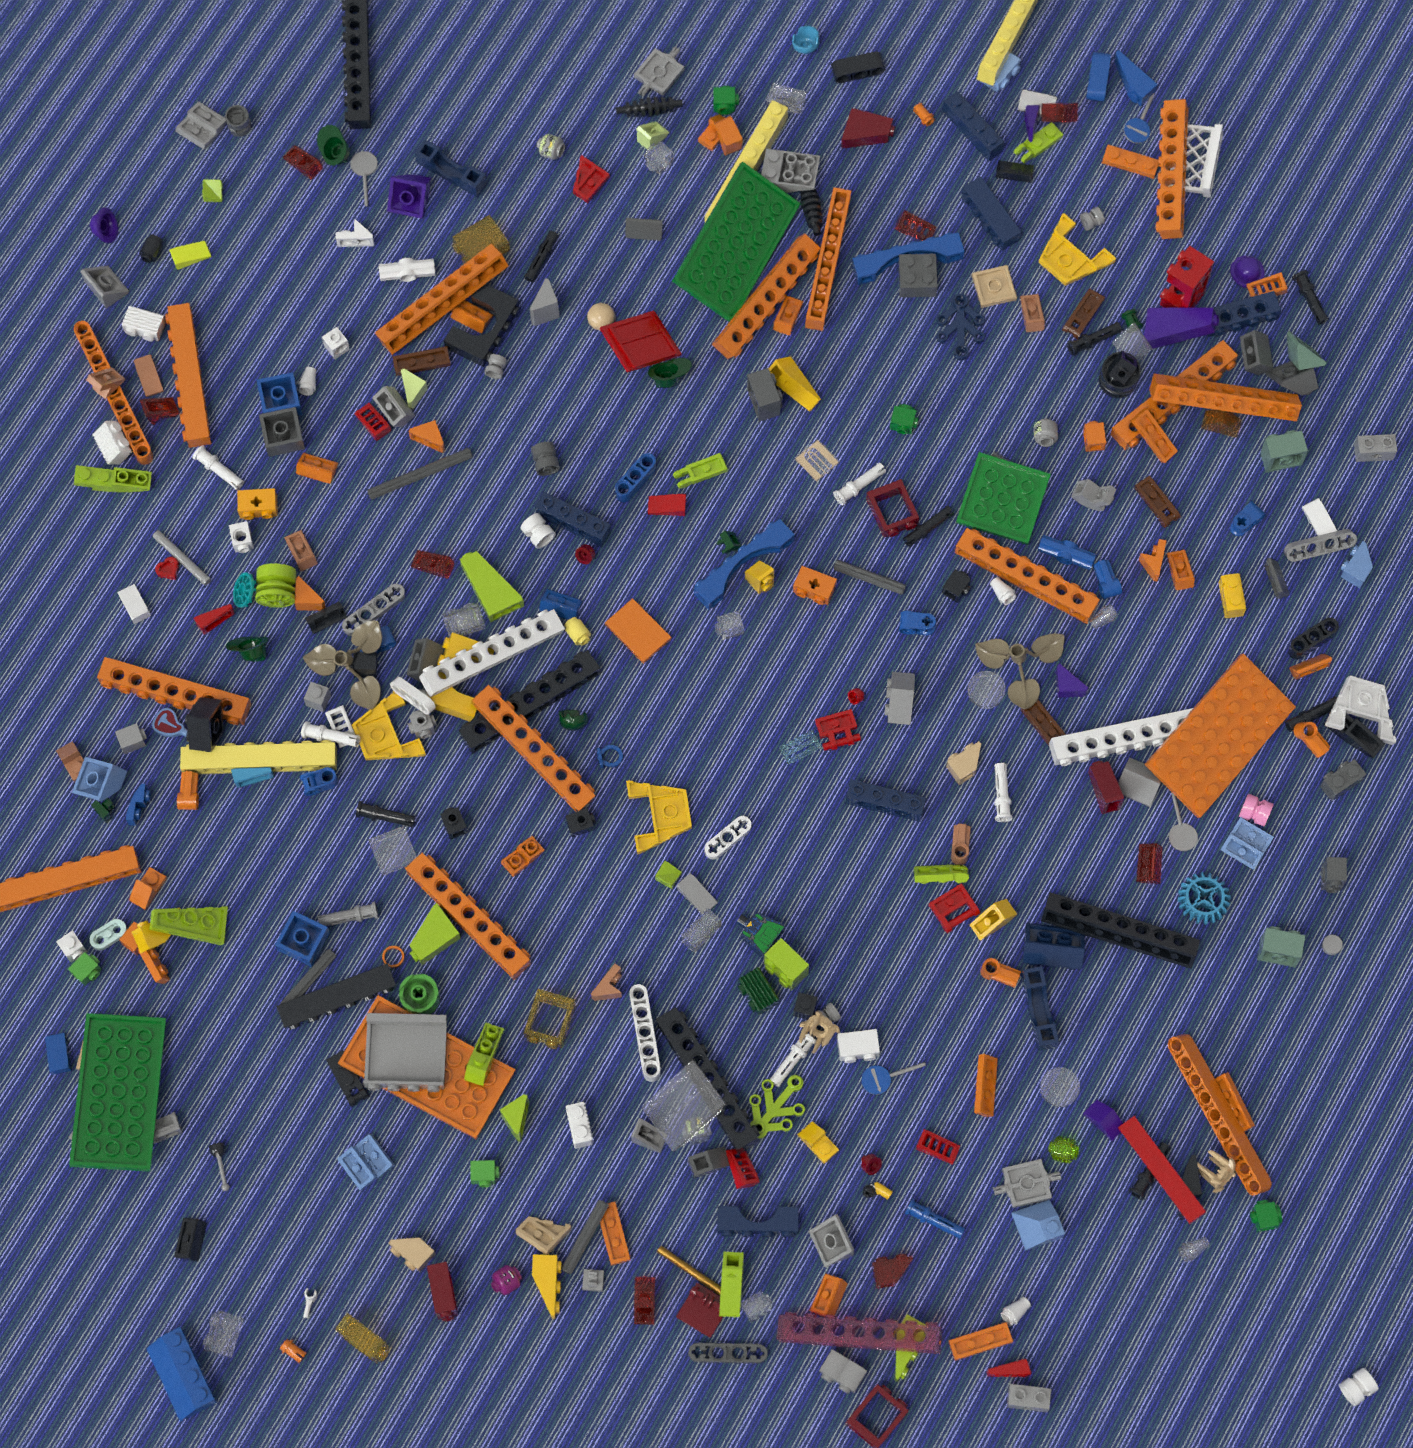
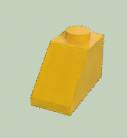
M1004 899L993 903L970 924V927L981 941L1005 926L1018 914L1009 901Z

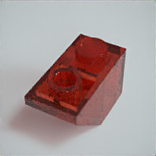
M899 1254L894 1259L887 1260V1257L876 1258L875 1262H872L871 1265L875 1289L896 1286L912 1264V1256Z
M635 1277L634 1324L654 1325L655 1277Z

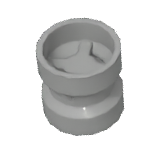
M1099 207L1091 209L1089 213L1084 212L1080 214L1081 223L1087 231L1093 229L1095 225L1099 226L1105 222Z
M491 354L488 360L489 365L486 366L484 373L490 378L501 379L507 359L497 354Z
M828 1003L822 1011L818 1010L832 1022H837L841 1019L839 1012L832 1003Z

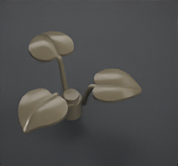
M377 620L365 622L354 630L351 641L355 646H358L356 649L348 650L347 652L342 650L336 651L329 644H321L303 656L308 667L319 675L328 676L333 674L336 670V665L345 667L360 681L352 685L350 690L351 699L358 706L372 710L379 702L381 695L380 684L373 676H367L363 679L350 665L353 662L352 653L359 652L362 649L363 652L370 654L380 648L382 632Z
M1063 634L1041 636L1033 642L1031 646L1033 652L1029 651L1028 648H1024L1021 644H1014L1009 649L1007 642L1002 639H991L976 643L975 647L980 661L988 668H1001L1004 665L1005 659L1008 660L1010 657L1014 663L1018 664L1021 681H1015L1009 686L1008 696L1013 704L1022 709H1028L1037 702L1040 695V687L1034 679L1025 681L1022 663L1027 658L1026 654L1034 658L1039 656L1040 660L1044 663L1056 662L1062 656L1065 637Z

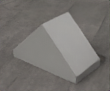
M639 1118L631 1135V1140L635 1144L661 1153L668 1135Z

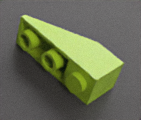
M485 1023L467 1064L464 1080L481 1086L484 1085L504 1028Z
M723 1252L719 1316L740 1317L744 1272L743 1252Z
M908 1314L896 1333V1382L900 1378H905L909 1371V1368L906 1367L910 1360L914 1362L919 1353V1350L916 1349L920 1342L924 1344L929 1335L926 1332L928 1326Z

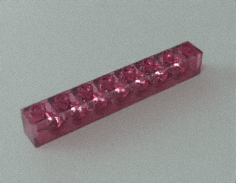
M785 1312V1315H779L777 1340L782 1343L941 1354L943 1329L938 1326V1323L934 1322L917 1325L916 1321H905V1324H901L893 1319L877 1322L875 1318H865V1321H859L856 1317L845 1316V1319H837V1316L825 1315V1318H818L816 1314L806 1313L805 1316H797V1313ZM799 1323H803L804 1330L800 1333H796L795 1326ZM818 1325H824V1331L821 1334H815V1328ZM843 1326L845 1329L844 1333L840 1336L835 1335V1329ZM858 1328L865 1329L864 1335L861 1337L855 1336V1331ZM877 1330H885V1335L882 1338H875ZM898 1331H905V1337L902 1340L895 1339V1334ZM924 1332L926 1335L925 1339L921 1342L916 1341V1334Z

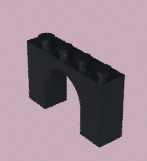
M487 284L471 295L473 305L490 312L496 318L493 329L484 335L477 336L452 326L444 340L445 347L447 346L449 351L482 367L486 365L491 354H494L495 348L501 345L502 336L505 332L509 331L512 319L516 318L520 312L518 299Z

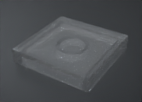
M405 826L368 839L382 876L407 867L417 857Z

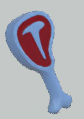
M163 708L156 714L152 722L153 730L161 736L173 738L181 735L186 737L188 729L178 722L177 715L172 709Z

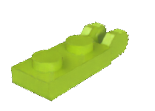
M1051 122L1034 134L1032 142H1029L1027 139L1016 147L1013 152L1015 155H1019L1027 149L1029 152L1021 158V161L1026 163L1061 140L1063 134Z
M721 453L686 465L685 468L674 472L673 476L678 479L689 474V478L677 483L678 488L681 489L728 472Z
M965 865L915 866L914 880L915 883L919 882L922 884L929 882L946 883L948 881L964 883L969 880V873Z

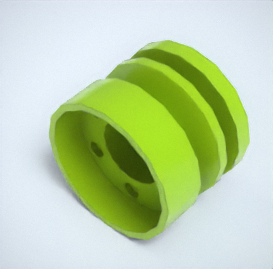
M270 563L261 565L256 569V582L259 585L256 587L255 600L258 604L267 607H288L295 603V588L293 587L296 584L295 568L285 564Z

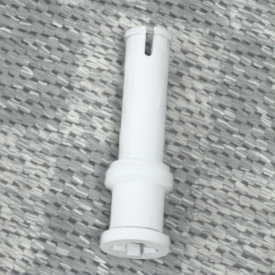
M202 445L195 451L193 459L205 465L204 468L214 471L236 490L243 486L244 481L218 461V457L210 454L206 447Z
M878 463L853 482L848 481L846 486L839 491L835 490L833 495L837 502L843 506L851 497H856L862 488L886 473L885 469L882 470L884 466Z
M306 721L302 726L301 736L305 739L309 737L317 739L318 742L329 740L358 747L359 744L357 743H360L359 735L327 729L325 725H312Z
M997 763L994 765L997 798L994 801L997 809L995 820L997 822H1009L1013 819V816L1010 815L1012 801L1008 796L1007 764Z
M808 1033L802 1043L798 1040L795 1045L791 1046V1052L770 1078L775 1086L780 1087L800 1058H805L806 1052L812 1044H816V1040Z

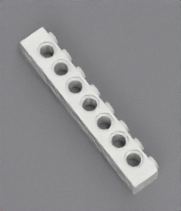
M546 609L538 613V617L533 620L529 617L521 622L522 625L518 627L513 625L507 628L502 635L496 633L488 638L489 641L485 643L480 641L472 646L473 649L469 651L463 649L455 654L456 657L452 659L447 657L439 662L440 665L436 667L430 665L423 669L419 679L429 697L435 696L561 634L565 628L555 610L553 609L548 612ZM536 624L542 625L544 631H539ZM520 632L526 633L528 639H523ZM504 640H508L511 643V647H507L504 644ZM488 648H492L495 651V655L489 654ZM471 656H476L479 663H474ZM455 664L461 665L463 670L458 671L455 668ZM438 672H443L446 675V679H441Z
M1193 708L1051 738L1049 747L1054 765L1067 766L1074 761L1086 762L1093 757L1105 758L1112 753L1117 755L1124 754L1127 750L1135 749V751H1138L1149 745L1154 747L1161 746ZM1165 727L1169 733H1163L1160 728ZM1142 731L1148 732L1150 737H1145ZM1128 735L1132 738V740L1127 741L1124 739L1123 736ZM1105 739L1112 740L1113 745L1107 744ZM1086 743H1092L1095 748H1088ZM1068 747H1074L1077 752H1070Z

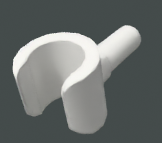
M308 1288L304 1292L306 1299L304 1318H308L312 1302L317 1299L316 1290L312 1297L307 1296Z

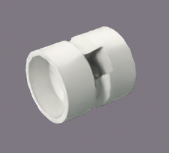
M539 513L528 517L520 527L527 537H531L530 541L537 549L549 544L556 535L549 525H545L546 521Z
M1364 1368L1355 1372L1353 1379L1347 1378L1339 1384L1343 1395L1353 1406H1357L1364 1401L1365 1395L1371 1396L1378 1391L1375 1380Z

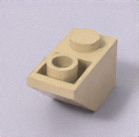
M979 741L975 744H968L963 752L959 754L954 753L948 758L946 768L958 785L975 776L981 748Z
M420 1238L393 1239L388 1242L392 1247L390 1251L397 1258L402 1256L406 1260L404 1264L412 1271L416 1269L421 1272L436 1255L435 1251Z

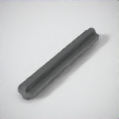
M840 560L835 562V571L903 595L906 589V585Z
M327 949L280 1004L302 996L336 958V954Z
M602 1200L597 1201L561 1268L564 1272L572 1274L608 1208L606 1202Z

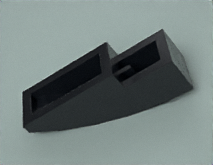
M1347 713L1342 730L1327 727L1342 740L1372 759L1385 745L1382 740L1357 718L1352 719Z
M1191 1155L1181 1179L1195 1198H1200L1202 1191L1196 1155ZM1178 1209V1219L1185 1220L1184 1216Z

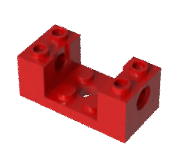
M1189 246L1186 251L1182 250L1176 264L1172 263L1166 272L1168 274L1166 281L1172 285L1169 289L1165 288L1160 295V306L1163 308H1194L1205 294L1214 261ZM1182 267H1188L1189 270H1184ZM1175 291H1181L1183 294H1177Z

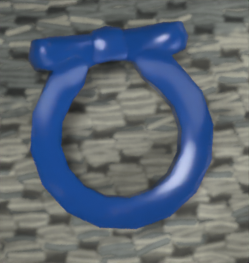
M607 745L601 750L600 748L596 749L600 768L604 766L614 768L622 762L623 753L618 746ZM609 749L616 750L619 754L618 760L614 763H609L602 759V755Z

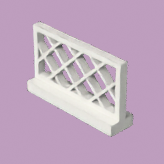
M1188 124V130L1193 135L1187 138V147L1190 149L1187 152V157L1193 153L1197 159L1190 164L1186 161V171L1190 169L1194 175L1186 180L1185 192L1201 193L1203 197L1211 198L1223 138V125L1215 124V127ZM1203 132L1211 133L1210 137L1204 141L1199 136ZM1197 138L1200 144L1193 148L1188 142ZM1204 146L1207 153L1200 157L1196 151ZM1201 162L1204 169L1197 173L1193 166ZM1197 178L1201 184L1200 187H1192L1190 182Z

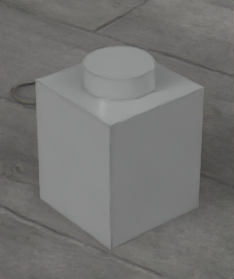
M310 682L304 697L306 706L324 712L331 697L328 687Z
M137 723L115 731L124 754L146 746L144 740L147 739L143 728L139 729Z

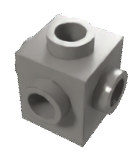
M417 710L409 716L410 723H407L411 734L415 733L417 739H425L435 734L434 726L437 724L433 714L426 715L422 711Z

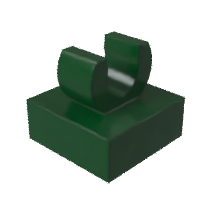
M725 530L720 534L722 539L717 541V545L725 544V549L721 551L724 554L730 551L737 552L741 547L735 533Z
M109 798L102 805L97 800L91 804L93 810L106 823L112 819L109 812L115 806Z

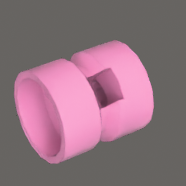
M1248 793L1239 817L1246 820L1253 819L1254 823L1264 827L1272 810L1273 803L1266 800L1260 802L1258 797Z

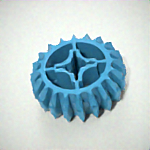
M1201 872L1200 878L1197 874H1193L1192 879L1186 878V883H1182V889L1178 891L1180 897H1178L1177 901L1182 903L1179 909H1186L1183 915L1190 914L1189 920L1192 921L1193 918H1196L1197 924L1201 920H1203L1204 925L1208 924V919L1211 923H1215L1216 918L1221 920L1222 914H1226V908L1230 906L1228 900H1230L1231 896L1226 894L1229 888H1222L1225 882L1218 883L1219 877L1216 876L1215 879H1212L1211 873L1205 877V874ZM1199 885H1205V886H1209V887H1211V888H1210V889H1203V888H1202L1201 886H1199ZM1190 890L1194 892L1193 895L1196 898L1193 904L1189 900ZM1215 893L1219 897V906L1217 908L1212 899ZM1209 895L1207 900L1204 899L1203 901L1201 900L1199 902L1201 897L1204 898L1205 896L1207 897ZM1198 908H1205L1207 911H1210V912H1202V911H1199V910H1197V909H1198Z

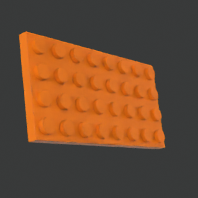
M1244 653L1240 654L1144 765L1197 818H1201L1296 706Z
M380 996L376 997L368 1013L412 1014ZM367 1014L338 1062V1065L362 1078L365 1076ZM446 1033L444 1089H440L439 1092H429L428 1089H420L418 1092H411L406 1088H400L399 1091H389L388 1088L382 1089L477 1140L513 1077L515 1069L494 1058L483 1086L464 1080L467 1064L475 1047Z

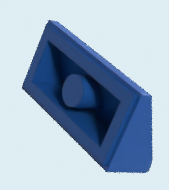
M547 589L540 601L539 610L544 611L547 609L549 612L554 609L558 617L569 620L577 617L582 600Z

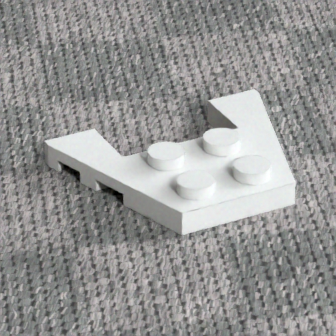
M1354 676L1347 677L1325 726L1342 730L1345 725V715L1348 713L1378 722L1377 737L1390 745L1396 743V737L1392 733L1393 723L1389 719L1388 714L1389 704L1385 685Z

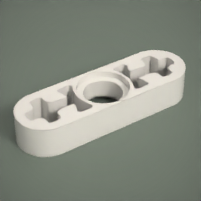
M397 677L390 683L391 688L397 695L424 714L428 715L436 708L434 702L427 695L401 677Z
M746 816L736 818L706 843L705 855L712 860L722 856L750 832V819ZM739 822L742 824L746 822V829L740 828L738 830L739 835L737 836L734 830L739 828ZM730 833L734 839L731 842H725L722 839L723 835ZM717 840H719L721 845L717 847V853H709L710 846L715 848L718 845Z

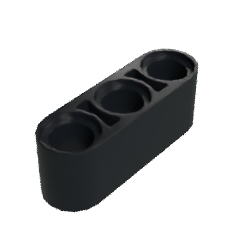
M877 51L839 59L831 63L836 83H845L877 76L886 70L881 53Z
M1328 617L1295 637L1288 648L1289 656L1293 659H1301L1331 640L1339 628L1338 621ZM1325 626H1330L1333 631H1327ZM1309 636H1315L1318 641H1312ZM1293 646H1300L1302 651L1295 650Z

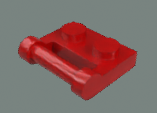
M962 883L928 904L947 934L953 931L952 928L968 918L980 914L978 907ZM966 904L968 905L969 909L949 922L945 918Z

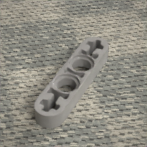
M1343 529L1289 543L1284 548V555L1290 561L1296 562L1351 548L1356 544L1357 537L1350 529ZM1347 535H1349L1350 538H1348V541L1346 542L1344 539H1346ZM1328 539L1334 540L1332 546L1325 547V542ZM1309 544H1316V548L1312 552L1307 551ZM1292 549H1295L1296 551L1294 552V555L1292 556L1290 553H1292V551H1293Z
M400 584L389 586L348 616L342 623L344 633L352 636L354 630L360 626L359 622L356 621V617H358L362 624L377 620L402 602L405 598L403 586ZM393 591H400V596L394 595ZM386 595H388L389 598L391 597V603L389 602L388 597H386ZM380 600H384L387 603L382 609L376 607V603ZM365 611H369L372 614L367 620L361 618V614ZM349 623L351 625L354 624L355 628L353 630L351 628L348 629Z

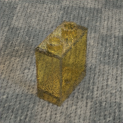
M537 989L524 1029V1037L527 1038V1041L535 1044L542 1042L551 1049L562 1048L576 1006L575 999ZM540 1002L567 1009L558 1038L531 1030Z
M347 1313L335 1328L339 1336L374 1363L383 1362L388 1356L389 1347L387 1343Z

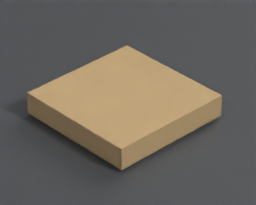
M1007 265L972 273L971 276L981 308L1017 300Z

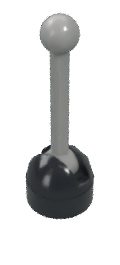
M221 1142L209 1145L211 1155L218 1160L223 1183L221 1188L223 1191H228L229 1185L226 1183L221 1159L225 1154V1144Z

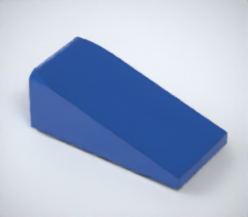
M65 1033L45 1037L50 1074L55 1075L71 1071Z

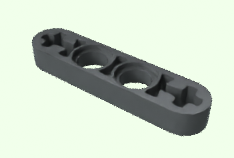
M694 1343L688 1351L689 1358L696 1363L760 1364L767 1359L768 1355L767 1349L761 1344ZM698 1347L700 1351L706 1352V1347H710V1359H705L706 1354H700L699 1358H695V1354H692V1351H695ZM721 1348L724 1351L722 1358H714L712 1356L713 1349ZM741 1348L744 1351V1356L741 1359H735L732 1355L734 1349ZM746 1348H751V1353H755L756 1349H761L760 1351L764 1355L760 1359H756L755 1355H750V1360H747Z

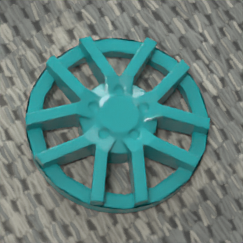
M244 572L236 580L233 590V601L237 607H248V603H252V595L256 591V588H254L256 581L253 579V574Z

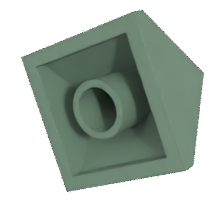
M1288 331V358L1298 370L1325 366L1327 362L1315 349Z

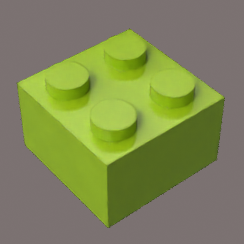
M782 938L764 954V968L769 974H775L779 978V983L786 989L790 988L793 990L809 973V964Z

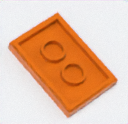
M633 598L605 622L609 630L643 664L671 640V636Z

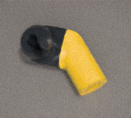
M879 1182L868 1184L863 1188V1195L866 1198L881 1195L888 1200L893 1193L892 1190Z

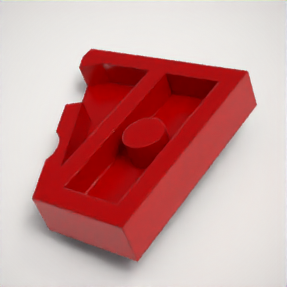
M581 155L573 194L588 203L609 179L610 174Z

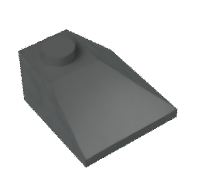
M1289 361L1265 372V375L1282 387L1300 395H1308L1314 390L1319 389L1314 368L1298 370Z

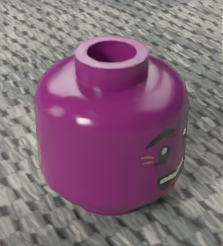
M505 1265L492 1274L493 1282H491V1286L496 1293L500 1292L503 1295H508L520 1287L522 1277L516 1267Z

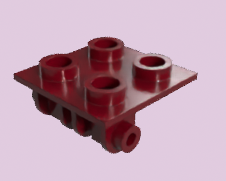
M696 1283L690 1290V1294L676 1318L711 1338L723 1316H719L720 1296Z

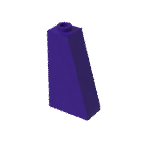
M1148 308L1143 342L1147 349H1155L1215 333V328L1219 325V315H1216L1214 308Z

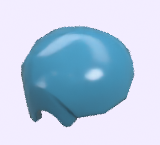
M811 26L800 27L798 33L793 35V48L803 54L815 51L819 46V31Z

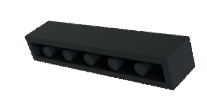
M388 963L281 1003L276 1005L284 1028L289 1027V1030L300 1027V1022L307 1020L310 1023L318 1020V1015L326 1013L328 1016L338 1012L337 1008L345 1006V1009L357 1005L355 1001L362 998L364 1002L375 998V993L382 992V995L393 991L392 987L396 986Z

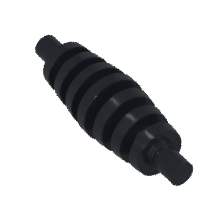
M646 97V104H644L643 98L639 99V105H637L636 100L632 101V105H629V102H625L624 106L616 107V114H626L627 117H631L630 113H633L634 117H638V112H640L641 117H645V111H647L648 117H652V110H655V116L659 115V109H662V114L666 113L667 108H669V112H673V109L676 107H683L682 99L672 100V97H668V101H665V97H661V102H658V98L653 97L654 103H651L650 97Z
M814 188L813 190L800 191L801 208L807 225L810 229H813L814 236H819L821 234L820 227L823 225L821 201L817 190Z

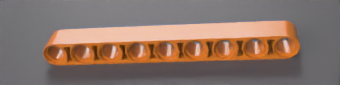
M78 321L74 325V332L93 372L111 368L88 322ZM87 330L86 333L80 334L81 331ZM94 345L92 349H87L89 346ZM102 360L100 364H95L96 361ZM119 386L115 390L117 392L110 395L107 400L126 439L129 441L137 461L142 465H147L152 462L153 453ZM119 406H125L123 409L117 410ZM127 421H132L130 425H124ZM135 436H140L138 440H132ZM144 451L147 452L146 455L140 456V453Z
M1188 1034L1170 1038L1168 1041L1169 1051L1228 1158L1234 1159L1235 1170L1245 1189L1254 1196L1268 1191L1271 1188L1270 1177L1193 1038Z

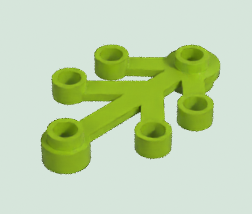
M792 1075L789 1077L786 1089L774 1103L772 1095L773 1082L770 1079H765L762 1082L766 1103V1113L762 1118L759 1108L761 1097L754 1094L749 1098L753 1113V1121L750 1125H760L762 1127V1130L759 1131L758 1139L764 1138L768 1132L781 1130L789 1132L792 1129V1122L789 1119H783L781 1123H769L773 1117L791 1115L800 1117L804 1114L805 1108L800 1103L795 1104L793 1107L781 1108L793 1092H798L802 1089L803 1079L800 1076ZM794 1079L799 1081L797 1086L792 1084ZM770 1083L771 1087L769 1089H766L764 1087V1084ZM753 1098H758L759 1102L757 1104H753L751 1100ZM801 1107L803 1111L801 1113H797L795 1111V1108ZM785 1122L790 1124V1127L787 1129L783 1127Z

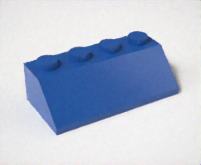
M181 1327L161 1336L146 1348L180 1422L217 1403L188 1338Z

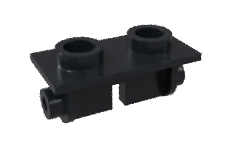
M338 601L306 617L305 620L312 633L315 634L346 619L347 616L341 603Z

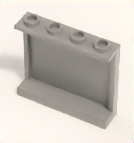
M367 1013L364 1088H368L371 1091H378L380 1088H388L389 1091H399L400 1088H406L411 1092H418L420 1089H428L429 1092H439L440 1089H444L446 1015Z

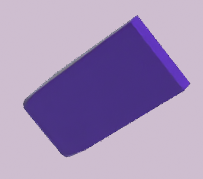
M1026 105L1024 121L1029 142L1033 141L1039 119V105Z

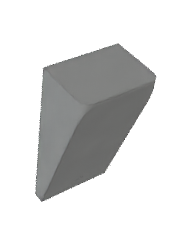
M691 873L677 884V890L703 916L718 903Z

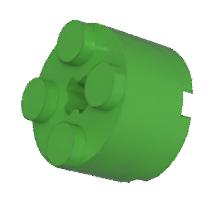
M426 974L408 976L403 980L399 988V998L402 1007L412 1014L430 1015L439 1005L440 993L435 981ZM417 993H418L419 995L423 994V996H422L421 998H420V997L417 998V997H416V994H417Z

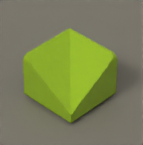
M203 180L202 197L204 202H222V181Z
M664 861L655 876V880L673 889L682 872L669 862Z

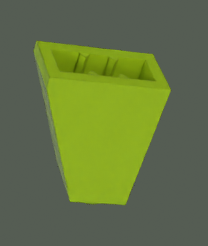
M437 903L433 905L409 945L411 949L409 954L415 962L419 961L422 965L460 939L459 932Z

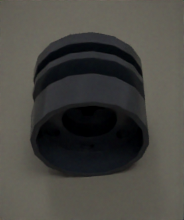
M1120 352L1112 353L1105 359L1098 379L1102 391L1108 396L1117 399L1127 397L1134 391L1141 373L1140 364L1137 361V369L1125 384L1112 380L1109 376L1108 366Z

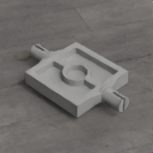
M674 47L669 54L662 53L655 48L634 73V78L644 84L638 91L640 95L645 96L648 90L651 89L664 96L682 74L684 66L674 59L680 53L677 47Z
M1041 1159L1002 1168L1005 1179L1004 1185L993 1187L994 1195L1007 1193L1012 1208L1049 1200L1052 1198L1049 1189L1050 1182L1061 1180L1060 1172L1047 1174Z

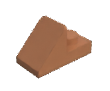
M113 368L89 374L87 381L92 385L93 390L106 399L125 381V378Z
M72 741L56 750L75 783L84 760Z
M614 963L591 993V999L597 1001L622 997V993L612 986V984L616 985L622 977L621 967Z

